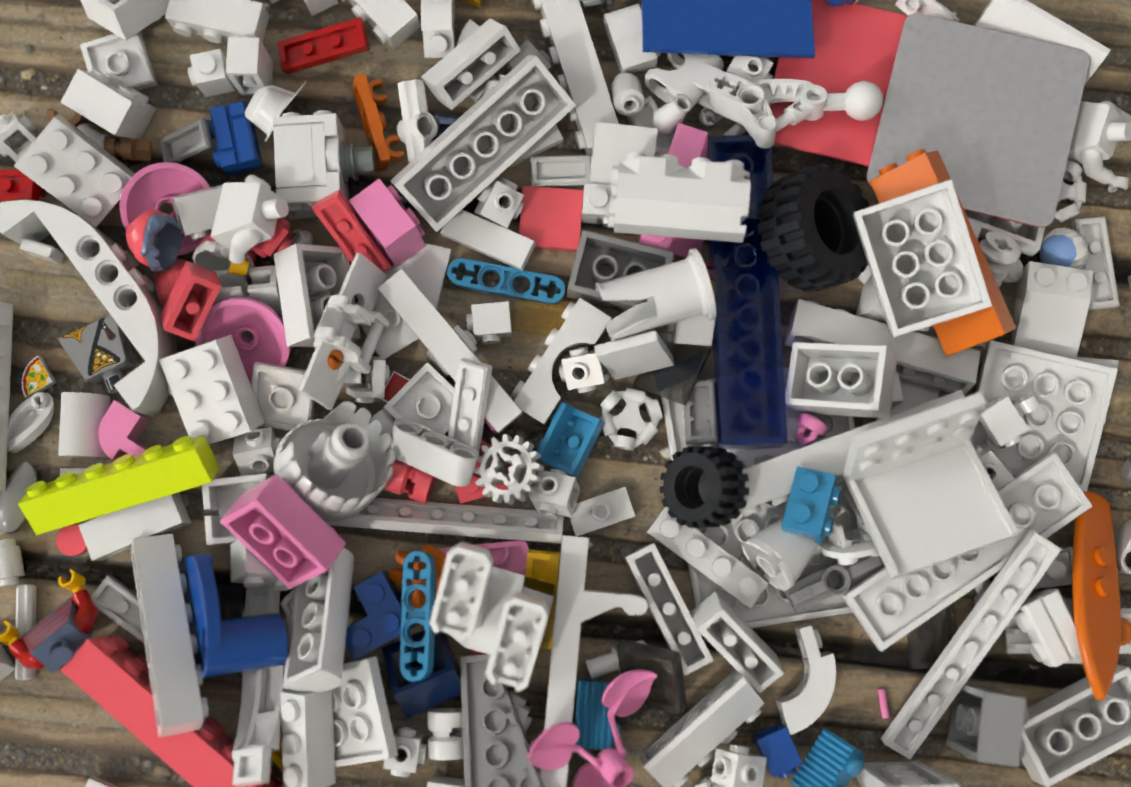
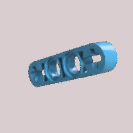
M465 258L453 260L447 268L450 282L455 287L548 306H555L561 303L565 297L563 281L552 275L526 270L521 271L516 268ZM461 266H465L466 272L475 274V268H479L480 270L477 275L478 284H472L474 278L470 276H463L462 280H458L457 275L453 273L454 270L458 271ZM489 271L497 272L500 276V282L494 287H488L483 283V276ZM519 277L527 278L530 282L529 290L524 293L516 292L513 289L514 280ZM535 280H540L539 287L549 288L550 284H555L556 290L561 291L560 294H554L553 298H548L547 292L538 290V296H532L535 291Z
M414 551L406 556L403 563L400 671L404 678L413 682L427 679L433 672L435 633L429 623L436 595V562L431 554L422 551ZM419 560L426 563V568L420 570V578L419 570L413 568L414 563H418ZM412 580H426V585H412ZM420 589L426 595V603L418 609L413 606L411 597L416 590ZM416 623L422 624L425 628V637L420 642L414 641L410 634L412 626ZM410 647H424V651L410 652ZM416 660L419 663H423V670H418L417 675L416 670L411 669L410 666L411 662H416Z

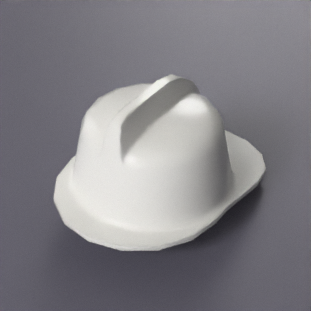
M306 81L296 92L271 85L257 90L252 96L245 110V117L267 134L264 142L268 140L273 131V117L281 116L284 109L306 84Z

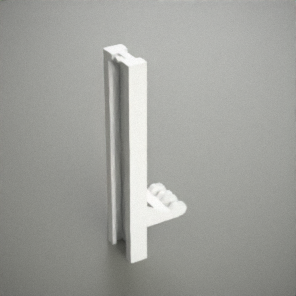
M562 536L544 731L559 722L572 723L581 622L615 607L622 608L628 615L643 616L649 607L647 599L638 594L584 589L589 538ZM568 763L558 769H541L540 777L544 787H566Z

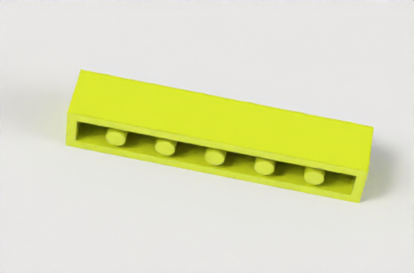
M204 434L193 438L191 436H184L168 446L155 445L139 455L132 456V454H126L117 458L113 463L106 465L97 463L88 467L84 472L77 474L68 472L59 476L55 481L45 483V481L36 482L26 489L27 493L19 501L18 505L37 536L211 483L220 466Z

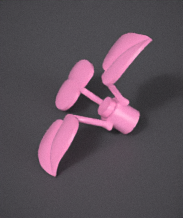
M631 670L616 677L604 691L602 704L609 708L607 716L617 747L616 750L606 748L597 757H593L576 744L580 736L578 728L570 722H559L547 728L536 739L529 753H527L529 762L535 767L544 770L558 769L569 762L572 751L578 752L589 762L577 771L572 787H626L634 777V770L624 759L627 751L621 742L615 722V714L619 717H626L638 711L646 701L657 675L649 670Z

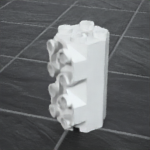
M632 152L627 154V160L620 162L619 166H613L608 228H614V232L743 242L747 225H742V221H745V218L748 217L751 181L749 180L750 173L744 170V163L741 161L711 162L708 158L698 157L692 159L691 166L683 167L678 164L679 158L674 155L648 157L643 153Z

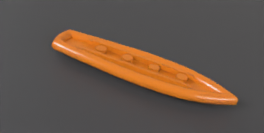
M1087 490V492L1083 493L1093 507L1075 518L1073 613L1076 637L1084 670L1095 699L1102 701L1106 698L1118 664L1121 640V603L1110 503L1101 495Z

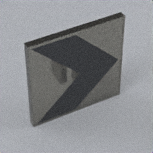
M658 331V335L673 355L674 366L638 374L633 386L686 406L712 349L703 345L674 343L671 334Z

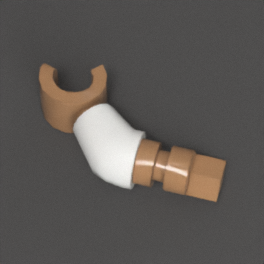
M49 108L47 110V118L51 121L58 112ZM75 112V116L71 120H68L116 159L121 157L124 161H151V140L122 138L121 141H118L117 137H109L108 134L97 131L88 124L87 118Z

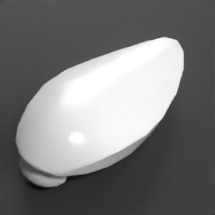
M43 392L33 394L22 402L10 415L7 452L13 454L19 452L39 437L47 428L54 412L53 397L50 394Z

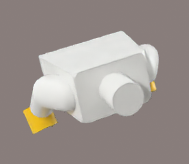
M255 175L247 176L245 182L223 183L210 236L230 250L228 273L243 277L246 275L249 266V259L245 258L246 252L256 244L271 239L275 232L277 218L286 217L289 211L286 200L280 198L271 190V186Z

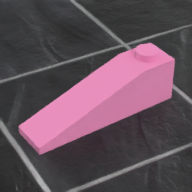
M678 123L668 155L678 157V164L683 167L691 166L692 159L698 157L708 158V132ZM641 235L638 243L674 252V255L686 258L689 249L696 248L700 253L704 240Z

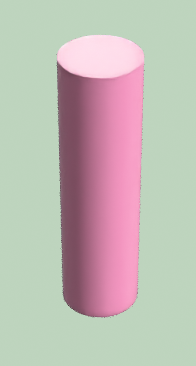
M879 688L877 693L882 718H890L885 688Z

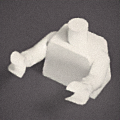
M1081 101L1068 160L1082 164L1086 176L1102 184H1109L1108 191L1110 193L1116 192L1118 188L1128 189L1129 178L1114 175L1110 169L1104 167L1103 160H1108L1113 156L1117 141L1131 140V115L1110 101H1102L1100 103Z

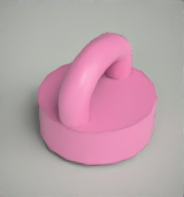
M803 412L800 413L796 424L800 426L796 437L801 444L809 445L818 436L824 437L829 427L823 421ZM806 430L811 432L807 437L804 436Z

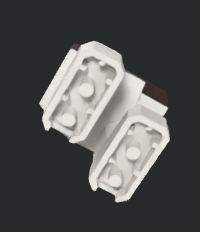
M461 542L452 547L447 553L429 624L434 633L438 634L439 631L448 633L465 648L489 654L490 658L485 674L490 683L495 685L496 682L513 686L516 687L515 691L519 692L528 687L554 598V585L492 566L493 559L488 549Z

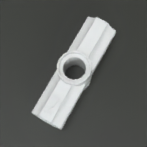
M418 79L397 83L402 119L397 125V133L400 140L406 144L408 163L432 143V138L436 136L438 127L433 115L428 113L424 82Z

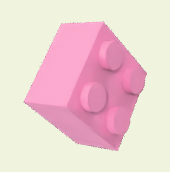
M378 179L351 198L349 203L397 268L426 247L422 239L426 234L419 225L420 221L410 208L406 209L401 202L402 198L392 185L386 188L383 182Z

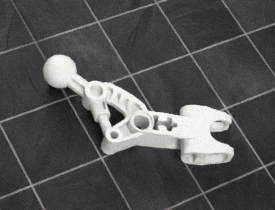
M668 53L667 59L677 70L668 71L654 68L649 69L645 74V86L666 104L674 100L676 96L684 95L690 100L691 109L698 103L721 116L743 125L760 148L772 147L775 143L776 132L787 125H796L804 119L809 121L818 120L823 117L825 111L845 110L846 114L851 118L866 121L874 118L883 106V94L880 88L868 81L863 80L852 84L845 93H827L819 85L797 79H764L752 83L732 73L722 71L724 64L718 55L683 54L685 58L683 59L677 53ZM655 80L662 83L665 87L660 86ZM794 102L785 108L784 114L778 118L773 116L769 107L774 103Z

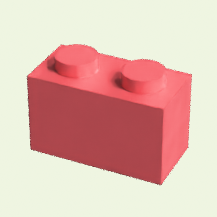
M188 261L185 262L160 313L164 331L195 341L222 287L216 272Z

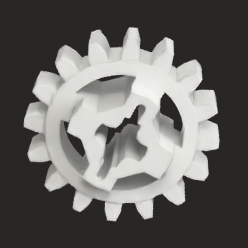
M503 434L502 442L495 437L491 438L492 447L489 448L485 445L481 447L485 454L483 457L478 456L477 462L481 464L480 467L474 469L473 473L480 475L481 478L475 484L479 487H485L482 494L487 497L493 495L492 501L501 503L504 499L505 503L513 505L514 497L519 501H525L524 493L526 491L532 494L536 492L531 486L533 482L541 483L542 481L541 478L536 476L537 471L544 469V466L535 462L541 457L540 453L532 451L534 445L529 441L524 443V439L518 435L512 440L511 436ZM508 449L519 450L522 454L512 456ZM504 483L509 490L498 489L495 484L500 485Z

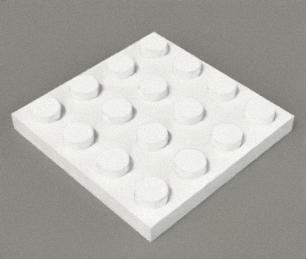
M989 340L975 394L981 392L987 403L1000 395L1008 396L1013 404L1029 394V396L1034 395L1040 407L1022 416L1029 430L1021 434L1023 439L1010 447L994 445L978 422L970 438L972 445L980 446L986 442L1010 470L1012 475L1015 476L1049 453L1055 452L1083 492H1087L1118 369Z

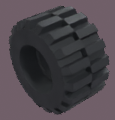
M704 446L682 448V452L674 453L672 455L674 461L668 460L666 462L665 468L667 471L666 473H661L660 478L664 480L663 486H660V493H664L665 497L662 499L664 507H669L667 513L670 517L677 518V523L687 525L688 528L720 527L730 524L731 519H737L741 514L738 509L745 508L747 501L744 500V495H749V488H745V482L749 481L748 474L742 473V470L745 468L742 462L735 461L737 458L735 454L726 452L727 449ZM703 472L707 474L710 482V493L706 502L702 500L698 488Z

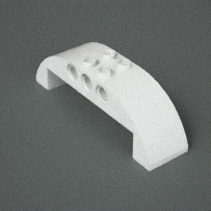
M15 200L0 202L1 234L20 245L25 238L40 242L51 234L137 349L145 362L114 384V386L132 411L151 417L156 416L160 413L169 396L167 391L168 382L159 359L178 353V346L175 334L163 329L160 319V313L163 308L154 293L155 285L146 274L142 275L136 269L139 263L128 250L124 251L118 243L112 241L103 232L78 215L60 206L43 201Z

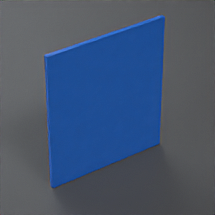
M641 0L642 52L814 58L815 56L811 0Z

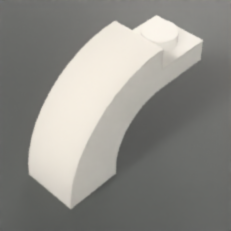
M806 623L794 626L804 663L802 679L796 689L790 694L775 699L782 724L786 726L790 735L806 729L821 716L832 698L836 683L834 654L828 651L820 653L819 648H823L821 636L817 629L813 630L812 625Z

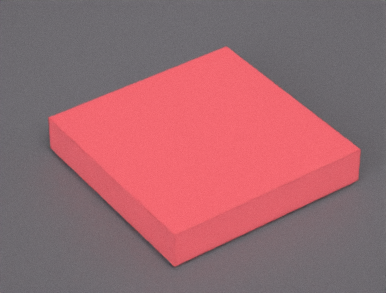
M523 186L522 194L524 196L521 200L523 208L520 212L519 234L534 240L536 243L534 249L577 252L580 241L584 190Z

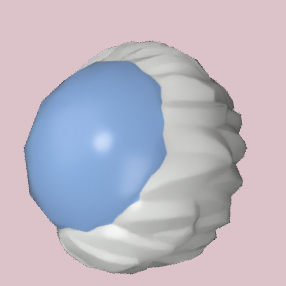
M1066 227L1055 228L1047 233L1042 240L1043 243L1039 250L1041 263L1077 269L1084 268V265L1087 263L1089 255L1086 240L1082 238V235L1075 230Z

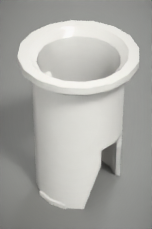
M696 248L689 249L686 259L607 282L595 283L596 291L599 290L602 301H641L647 299V302L631 307L605 324L608 336L612 342H615L616 339L699 315L705 316L710 321L716 318V304L711 281L702 256Z

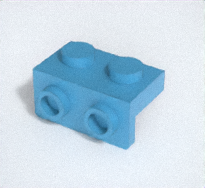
M562 401L559 408L552 415L551 424L545 436L538 443L537 452L541 455L538 460L577 479L605 422Z
M797 466L781 525L782 531L815 538L816 544H823L824 537L830 536L833 529L834 517L830 516L832 505L838 506L841 497L842 487L837 486L836 474Z

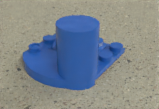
M211 554L182 557V563H179L180 574L185 573L187 581V592L183 593L184 603H190L192 623H188L190 634L196 635L198 650L193 656L195 666H201L202 678L284 665L287 659L288 641L286 627L279 613L220 620L219 601Z

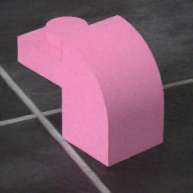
M114 400L99 425L98 438L102 450L112 460H116L126 454H132V456L142 454L148 447L137 440L151 419L141 413L132 411L127 404Z

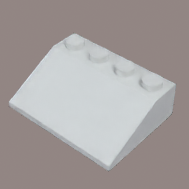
M952 179L856 211L852 214L891 336L896 337L992 306Z

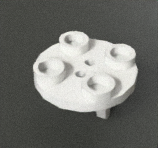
M857 514L856 529L843 531L842 525H837L834 521L831 535L824 539L822 545L820 544L823 555L838 559V564L840 565L855 564L858 562V558L880 556L861 514Z

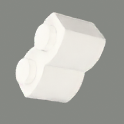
M639 4L604 14V27L620 73L636 74L657 67V57L661 56V53L642 52V11Z

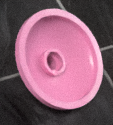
M161 162L140 169L128 180L120 197L119 212L125 231L129 224L144 211L150 209L161 211L160 208L163 203L171 205L172 210L167 215L173 217L178 222L171 197L210 188L209 184L196 171L178 163ZM184 235V240L180 243L181 247L178 251V256L194 251L205 237L191 239L190 235Z
M247 297L226 298L212 305L195 339L196 346L232 335L250 385L252 383L254 363L262 362L279 366L287 364L291 347H287L283 320L272 308L258 300ZM244 331L251 332L253 338H248Z

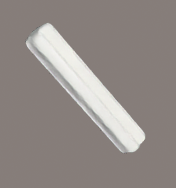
M23 584L16 587L15 628L20 632L19 638H22V635L36 625L37 587L33 584ZM15 657V679H33L35 677V669L25 668Z

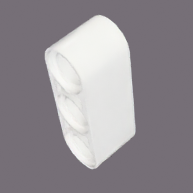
M398 419L394 422L391 432L392 444L389 450L392 448L395 451V459L449 484L460 487L470 484L478 459V452L474 448L411 420Z

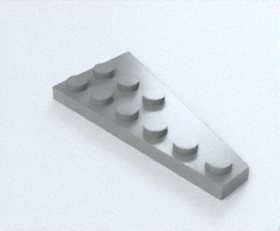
M490 655L460 657L465 787H544L537 767L532 765L527 758L530 748L506 684L496 682L493 685L485 674Z

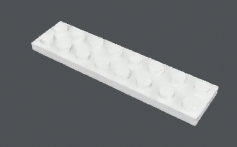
M1055 452L1049 453L1014 477V481L997 490L1019 531L1015 537L891 580L884 566L841 595L879 651L885 650L1000 571L1030 529L1042 537L1048 538L1093 507Z

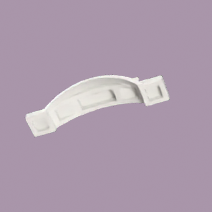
M267 585L246 589L245 610L242 613V617L279 613L280 591L274 590L273 586ZM285 664L243 671L239 722L232 751L234 786L245 787L269 783L271 752L279 751L280 692L287 690V688L282 687Z

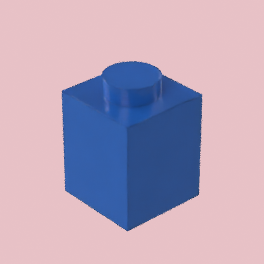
M782 723L752 735L760 756L767 758L766 769L772 777L777 775L779 778L788 777L797 771L795 767L803 764L786 726Z

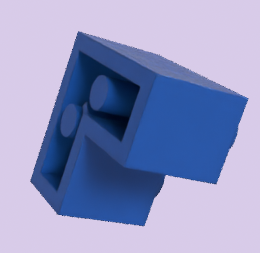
M387 570L381 571L353 587L368 615L347 627L345 644L354 661L401 635L402 598L392 579H389Z

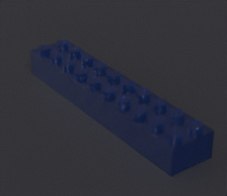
M751 135L709 136L708 159L711 162L724 163L728 160L741 161L744 163V170L750 173L749 180L751 181L748 217L745 218V221H742V225H747L743 242L708 240L710 281L716 304L713 357L718 431L717 446L724 449L781 448L788 443L779 276L776 274L777 270L775 267H770L766 260L768 255L766 251H762L760 245L762 237L761 234H758L757 227L760 223L758 211L760 206L763 205L761 201L765 192L768 191L773 183L771 147L760 148Z

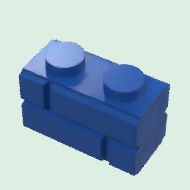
M244 101L232 103L228 106L223 105L210 108L209 110L211 120H207V123L209 124L211 138H215L217 149H213L214 161L216 166L221 167L227 175L240 174L264 167L255 125L245 117V110L248 105Z

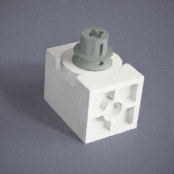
M319 110L315 111L313 115L288 112L284 113L282 117H273L276 194L286 200L289 208L287 217L290 220L318 218L312 210L313 204L339 189L349 202V180L353 179L358 182L361 175H376L374 147H356L354 141L347 145V134L336 113Z

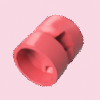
M395 459L392 466V476L383 490L398 495L406 492L410 499L426 504L437 478Z

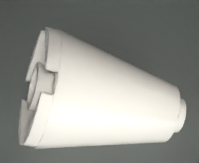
M782 518L747 538L746 542L742 545V549L750 565L754 569L759 565L765 572L762 576L764 580L779 590L787 591L795 585L819 544H816L815 538L782 531Z

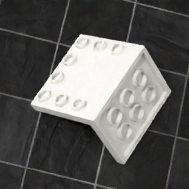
M981 392L852 437L842 476L891 580L1015 537L1019 532L970 441L971 435L974 433V429L987 405Z

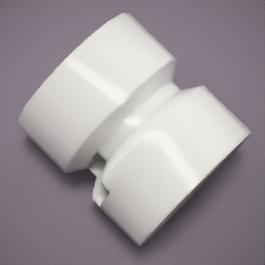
M436 708L428 710V730L432 732V736L428 738V758L433 760L464 759L462 708Z

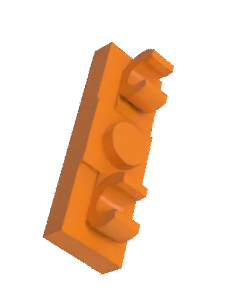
M359 74L354 77L352 91L369 147L373 146L375 150L376 172L387 170L390 161L401 160L404 152H394L389 147L399 143L400 139L397 135H391L386 140L383 135V130H386V121L383 112H378L376 105L385 104L387 95H376L373 92L374 89L382 88L383 81L381 79H374L368 84L366 74Z

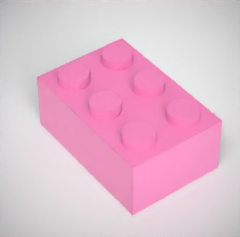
M278 474L242 494L220 520L289 589L326 572L346 545V542Z

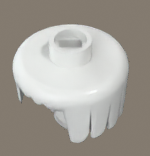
M343 401L324 419L308 420L292 428L282 438L275 454L274 474H278L283 480L288 482L291 488L307 504L312 506L314 511L324 521H339L361 512L385 488L393 473L392 466L395 461V451L392 448L389 450L392 444L390 434L385 433L380 436L384 428L381 420L375 419L369 423L371 418L370 411L360 408L355 413L356 405L350 401Z

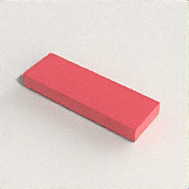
M340 189L313 204L312 210L351 263L356 253H361L383 272L392 268L393 263Z

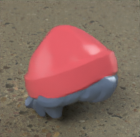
M150 209L144 211L129 224L126 229V240L138 262L150 267L152 271H165L172 267L177 259L178 251L181 247L180 243L184 240V235L180 234L183 228L173 217L161 211Z

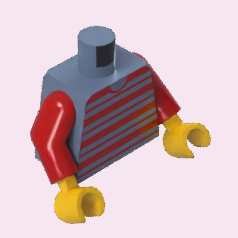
M70 569L69 571L72 574L70 581L62 576L58 578V584L73 592V595L22 635V638H19L20 632L9 622L3 621L7 626V630L4 634L0 635V642L5 646H9L10 652L25 668L43 669L46 667L49 671L55 672L70 661L71 657L87 639L92 638L93 625L98 618V611L88 591L83 589L86 582L83 575Z

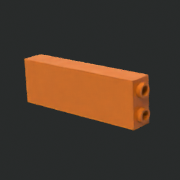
M923 148L906 156L908 162L900 166L897 163H893L878 171L880 176L870 181L879 204L951 180L939 151L926 152ZM957 192L956 195L992 306L933 325L946 357L1016 329Z

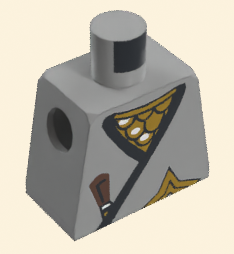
M111 315L58 339L83 378L94 384L104 381L110 394L118 393L114 384L124 378L122 372L136 366L131 341Z

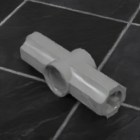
M878 556L858 558V562L852 565H840L837 561L831 565H825L818 571L797 580L793 587L785 591V595L797 613L835 594L838 595L846 592L850 587L859 584L881 569L882 563ZM833 570L840 577L839 584L835 588L829 587L826 581L827 575Z

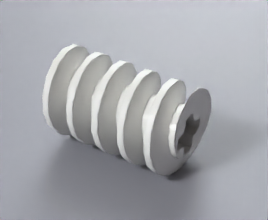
M990 231L985 234L986 239L982 240L979 244L999 288L1002 285V281L1008 276V272L1014 267V263L1020 258L1021 250L1017 242L1008 234Z

